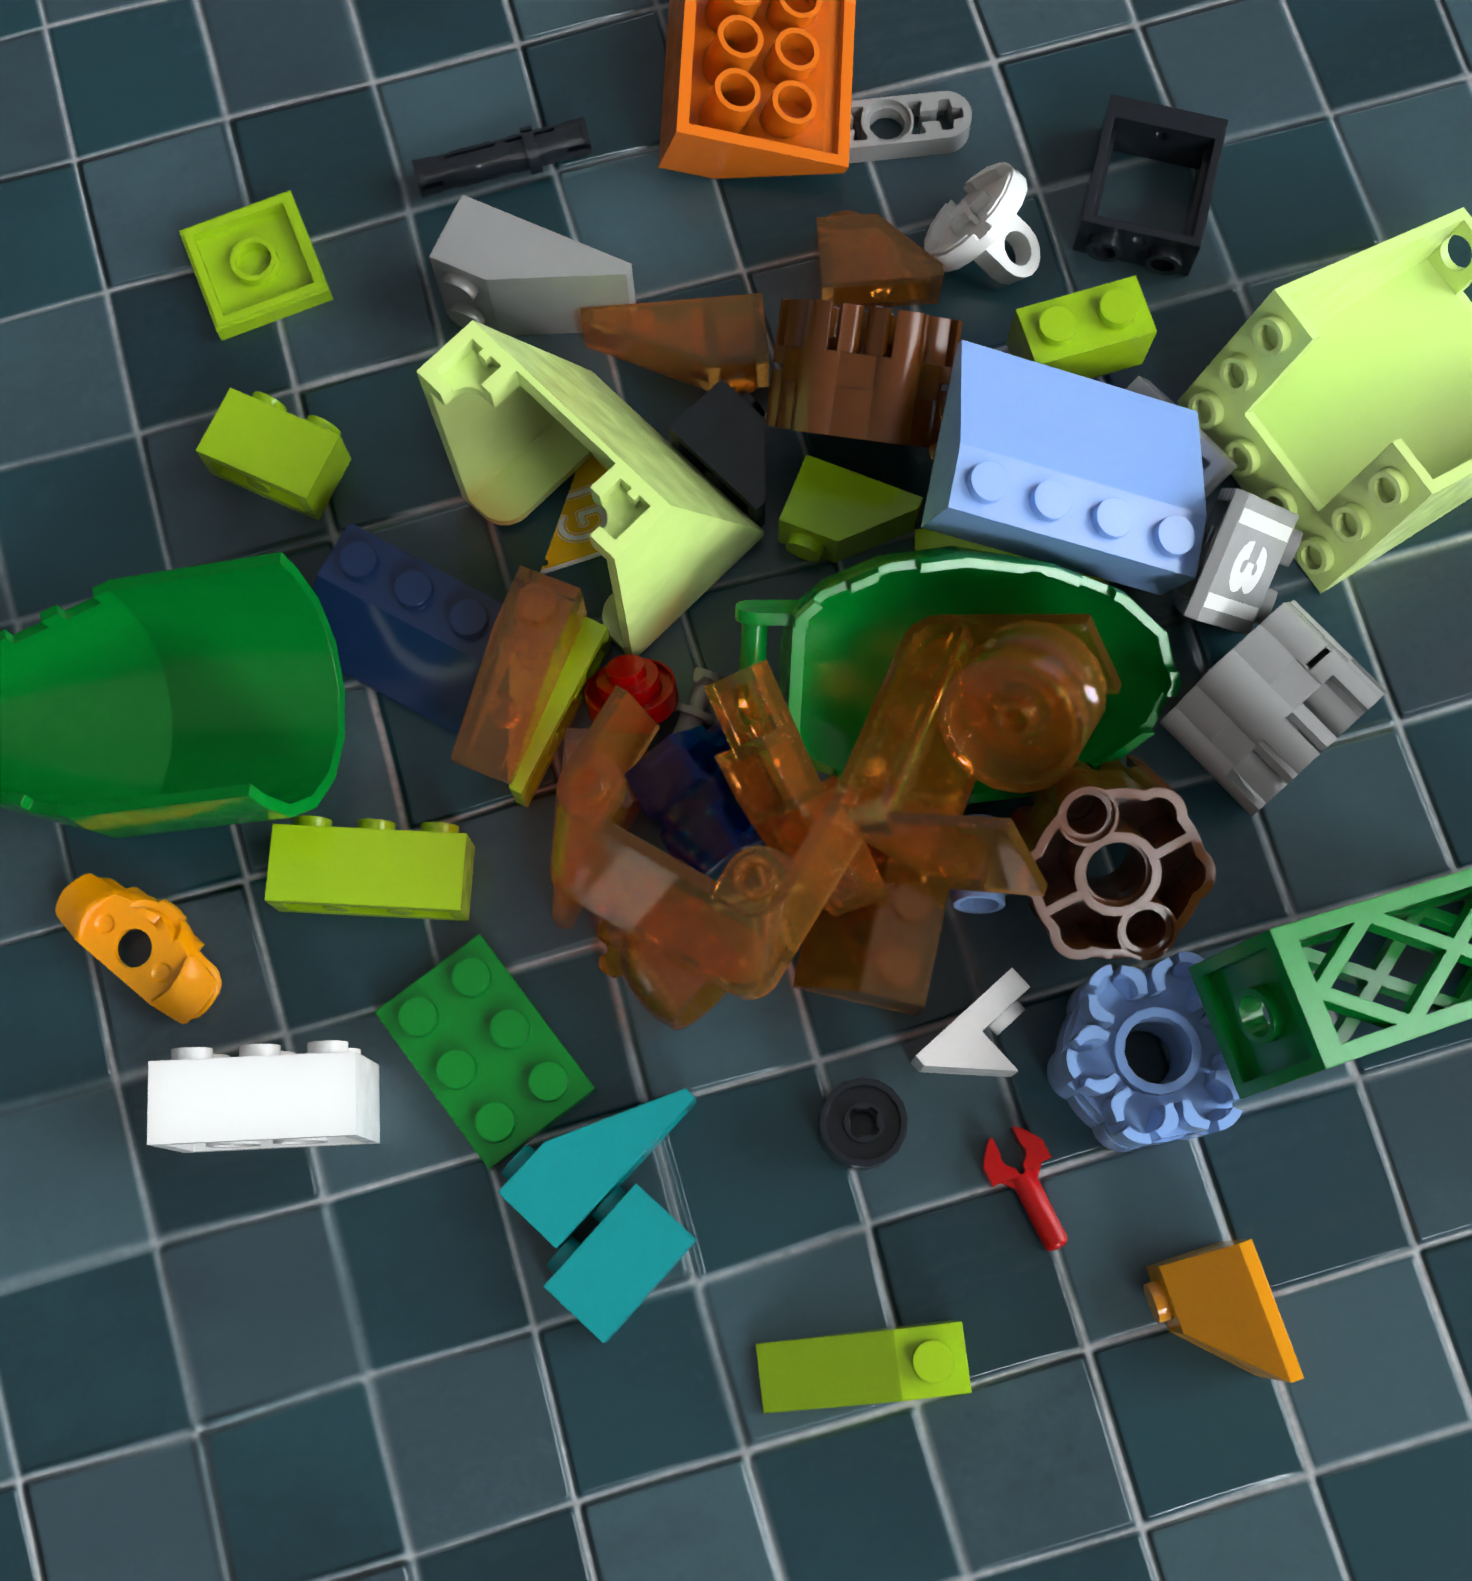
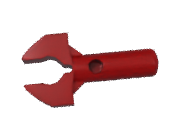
M1013 1126L1009 1130L1023 1154L1020 1164L1021 1174L1016 1168L1007 1166L1001 1160L1000 1152L993 1138H989L985 1143L981 1160V1171L990 1188L1002 1184L1015 1190L1046 1251L1058 1250L1067 1243L1068 1236L1038 1179L1042 1162L1052 1157L1043 1139L1025 1129Z

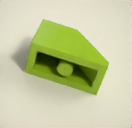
M806 454L779 518L778 542L786 544V549L790 553L804 560L816 562L823 558L836 563L914 531L919 518L923 497Z

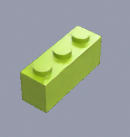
M311 815L293 817V825H272L264 900L279 912L469 921L475 845L467 833H459V826L445 822L421 823L420 831L395 830L396 824L394 822L383 819L357 820V828L332 827V820L325 817Z

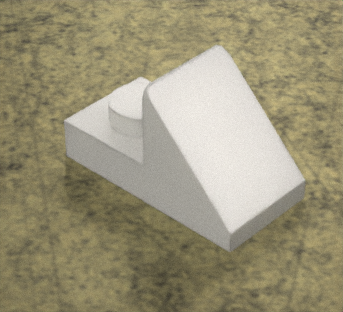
M1011 968L926 1045L910 1063L918 1072L1012 1077L1018 1072L1017 1068L983 1031L989 1027L998 1036L1026 1009L1018 1002V999L1030 986Z

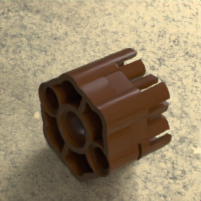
M781 298L773 362L781 363L783 366L782 369L772 368L765 420L766 426L883 443L937 448L948 391H942L941 387L950 383L956 347L961 338L963 321L899 309L898 315L893 316L892 309L870 307L869 312L864 311L863 305L840 303V309H837V307L833 306L834 301Z
M1062 754L1045 759L1038 765L1037 770L1046 780L1033 778L1030 790L1031 798L1035 802L1033 807L1028 805L1022 806L1009 814V817L1016 826L1013 831L1003 823H1000L997 829V847L1024 889L1025 895L1030 901L1028 904L1055 949L1070 959L1082 960L1090 957L1121 959L1133 957L1139 960H1153L1163 956L1174 945L1178 932L1192 917L1200 900L1211 891L1216 880L1215 863L1212 857L1204 850L1198 831L1187 817V808L1183 799L1143 760L1134 756L1127 755L1126 765L1129 768H1126L1115 758L1102 763L1097 770H1092L1086 763L1073 757L1069 762ZM1111 843L1128 844L1124 860L1113 872L1100 877L1086 876L1089 860L1102 846Z

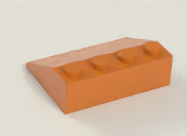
M669 0L658 168L712 179L845 173L849 168L856 0Z

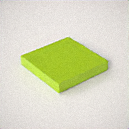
M291 190L179 230L215 329L222 341L334 300Z

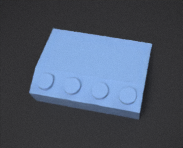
M961 340L957 344L921 528L1030 559L1048 561L1069 570L1162 595L1196 578L1207 516L1198 411L965 340Z

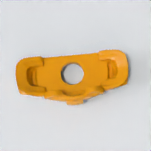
M92 873L84 874L75 879L60 894L55 912L61 923L81 946L151 1006L181 1024H187L193 1019L200 1018L212 1006L222 988L220 972L200 952L205 944L193 934L191 927L186 921V915L176 905L166 899L159 900L147 895L138 887L125 888L112 878L98 877ZM133 929L145 932L152 944L150 957L144 964L138 967L126 965L118 953L121 938L125 933Z

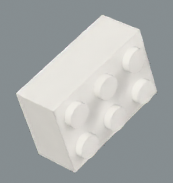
M324 1040L308 1042L306 1054L281 1051V1045L247 1044L239 1046V1057L213 1054V1048L181 1047L171 1049V1060L148 1061L147 1145L182 1153L380 1143L379 1064L361 1055V1049L348 1048L347 1041Z

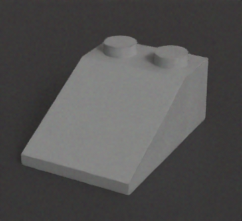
M463 194L429 256L446 312L450 319L462 328L474 320L506 335L518 336L633 331L638 322L631 263Z

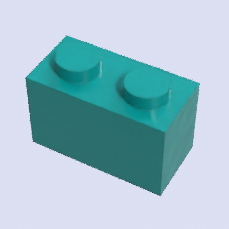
M637 1183L627 1193L620 1186H617L593 1212L592 1217L600 1224L582 1244L574 1236L571 1237L546 1265L554 1275L543 1287L602 1343L610 1340L697 1241L688 1230Z

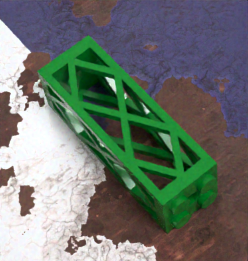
M1472 868L1269 929L1188 967L1239 1098L1243 1099L1472 1019V944L1468 943L1472 941ZM1469 898L1459 915L1438 908ZM1419 924H1424L1426 926L1441 930L1448 934L1447 936L1440 934L1438 932L1420 927ZM1366 931L1387 938L1369 968L1348 961ZM1335 940L1327 954L1310 948ZM1406 945L1435 954L1418 984L1389 975ZM1456 962L1469 966L1453 996L1439 992ZM1336 979L1357 985L1352 995L1331 987ZM1377 993H1381L1407 1003L1403 1010L1399 1011L1375 1003L1373 1000ZM1264 1006L1269 1015V1022L1266 1020L1262 1011V1008ZM1328 1010L1340 1014L1334 1025ZM1360 1021L1384 1028L1383 1030L1349 1041Z

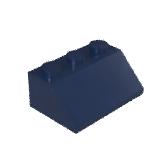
M350 522L316 575L313 591L319 597L336 640L342 674L460 736L513 645L509 644V636L517 619L514 609Z

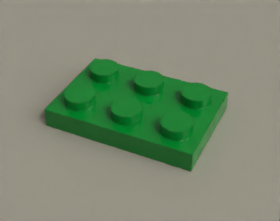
M478 934L375 1011L377 1017L491 1171L597 1091L481 934Z

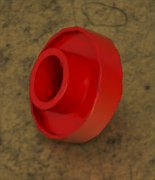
M633 654L615 657L607 665L597 670L587 680L583 692L590 720L600 728L612 732H637L652 728L672 714L677 707L679 699L676 679L672 669L660 661L642 658Z

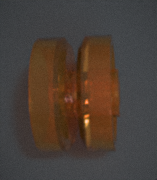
M1029 620L999 626L976 645L966 663L959 668L950 680L940 701L939 729L949 754L969 776L998 790L1026 793L1046 789L1069 774L1105 711L1107 684L1098 659L1077 636L1051 623Z

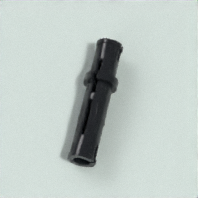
M584 116L532 130L531 125L521 127V133L508 136L507 138L484 142L437 156L412 160L421 196L426 198L447 190L462 188L531 170V174L534 175L543 172V166L571 158L593 155Z

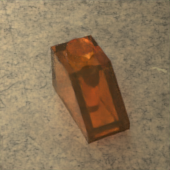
M846 210L835 212L829 217H816L814 249L819 300L834 301L833 306L840 308V303L863 305L864 309L876 306L893 307L939 303L944 277L943 264L877 213L859 214L855 211Z

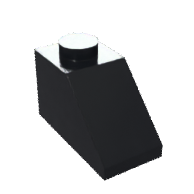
M721 379L669 427L670 444L761 528L765 524L766 504L765 412L750 393L743 389L736 392Z

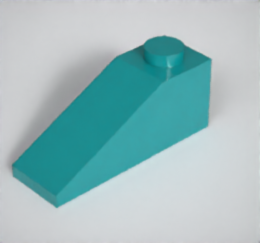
M684 1088L545 1141L536 1151L530 1145H527L514 1156L501 1172V1175L507 1182L498 1193L556 1249H560L590 1220L593 1212L617 1186H621L693 1108L697 1103L696 1097Z

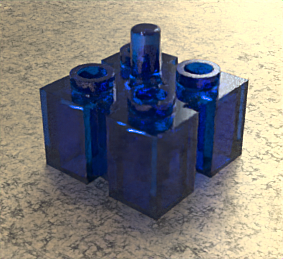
M730 717L719 720L708 731L701 725L668 735L624 774L648 818L663 819L666 827L660 833L661 841L688 887L723 874L736 863L738 867L772 855L817 820L816 815L792 775L781 778L771 762V759L778 752L770 738H750L733 734L730 731Z

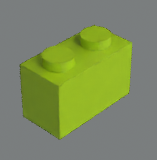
M1135 275L1016 309L1006 345L1011 355L1092 379L1141 365L1154 340L1157 329Z
M230 387L201 439L196 452L212 475L319 521L352 459L340 436V430L329 421L315 415H308L305 420L286 412V407L281 402L265 393L255 391L252 396H249Z

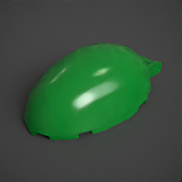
M947 546L875 556L822 579L799 600H744L736 603L735 620L741 623L738 705L737 712L733 713L730 717V731L737 736L750 738L785 737L788 751L804 766L807 765L809 768L834 777L837 784L861 794L865 790L870 793L899 796L903 802L952 806L1030 797L1033 778L1046 780L1037 770L1038 765L1054 755L1062 754L1069 762L1073 757L1086 763L1092 770H1097L1102 763L1115 758L1120 760L1155 734L1152 727L1155 726L1168 698L1176 697L1182 684L1180 674L1174 666L1168 638L1169 634L1124 591L1048 561ZM768 626H783L779 651V710H763Z

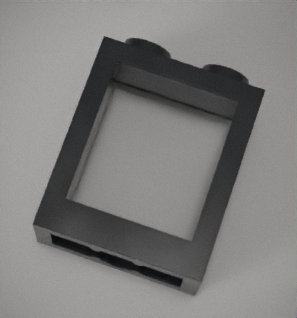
M1111 94L1102 122L1072 250L1087 253L1098 261L1114 262L1119 260L1146 266L1151 272L1160 275H1173L1177 273L1188 276L1201 248L1229 120ZM1112 150L1197 169L1182 234L1098 216Z

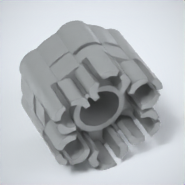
M1295 600L1280 605L1220 659L1161 720L1160 724L1253 817L1388 691Z

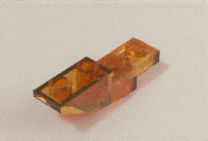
M767 659L705 686L704 689L731 747L716 755V760L748 820L787 873L813 900L832 916L866 907L890 897L837 776L834 775L820 781Z

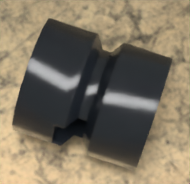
M857 1078L843 1082L829 1094L818 1115L817 1135L822 1150L832 1162L846 1170L863 1172L881 1166L899 1151L907 1135L908 1117L903 1101L893 1088L876 1079Z

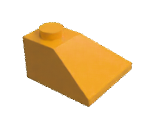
M1252 1239L1220 1241L1146 1266L1151 1282L1143 1285L1148 1306L1158 1324L1166 1321L1169 1332L1255 1376L1289 1383L1304 1379Z

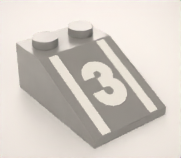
M1221 488L1204 529L1196 578L1181 585L1173 605L1186 617L1248 635L1253 624H1261L1272 611L1278 591L1269 588L1278 565L1289 567L1298 550L1303 532L1294 529L1299 515L1239 488Z

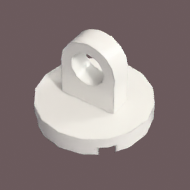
M1005 162L987 166L966 182L963 189L968 195L958 205L951 199L948 204L945 203L940 209L926 234L924 251L929 255L928 257L945 272L960 269L974 260L991 278L1001 284L1009 285L1033 275L1037 270L1041 258L1040 246L1034 232L1017 215L1028 190L1026 178ZM1005 240L1013 247L1016 257L1015 264L1007 256Z

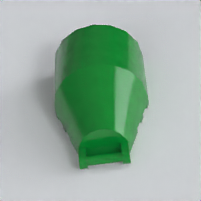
M282 552L109 579L93 587V597L67 610H63L58 605L52 606L40 612L41 622L14 635L5 629L0 631V808L114 838L292 818L317 808L335 781L345 740V687L337 644L319 597L297 567Z

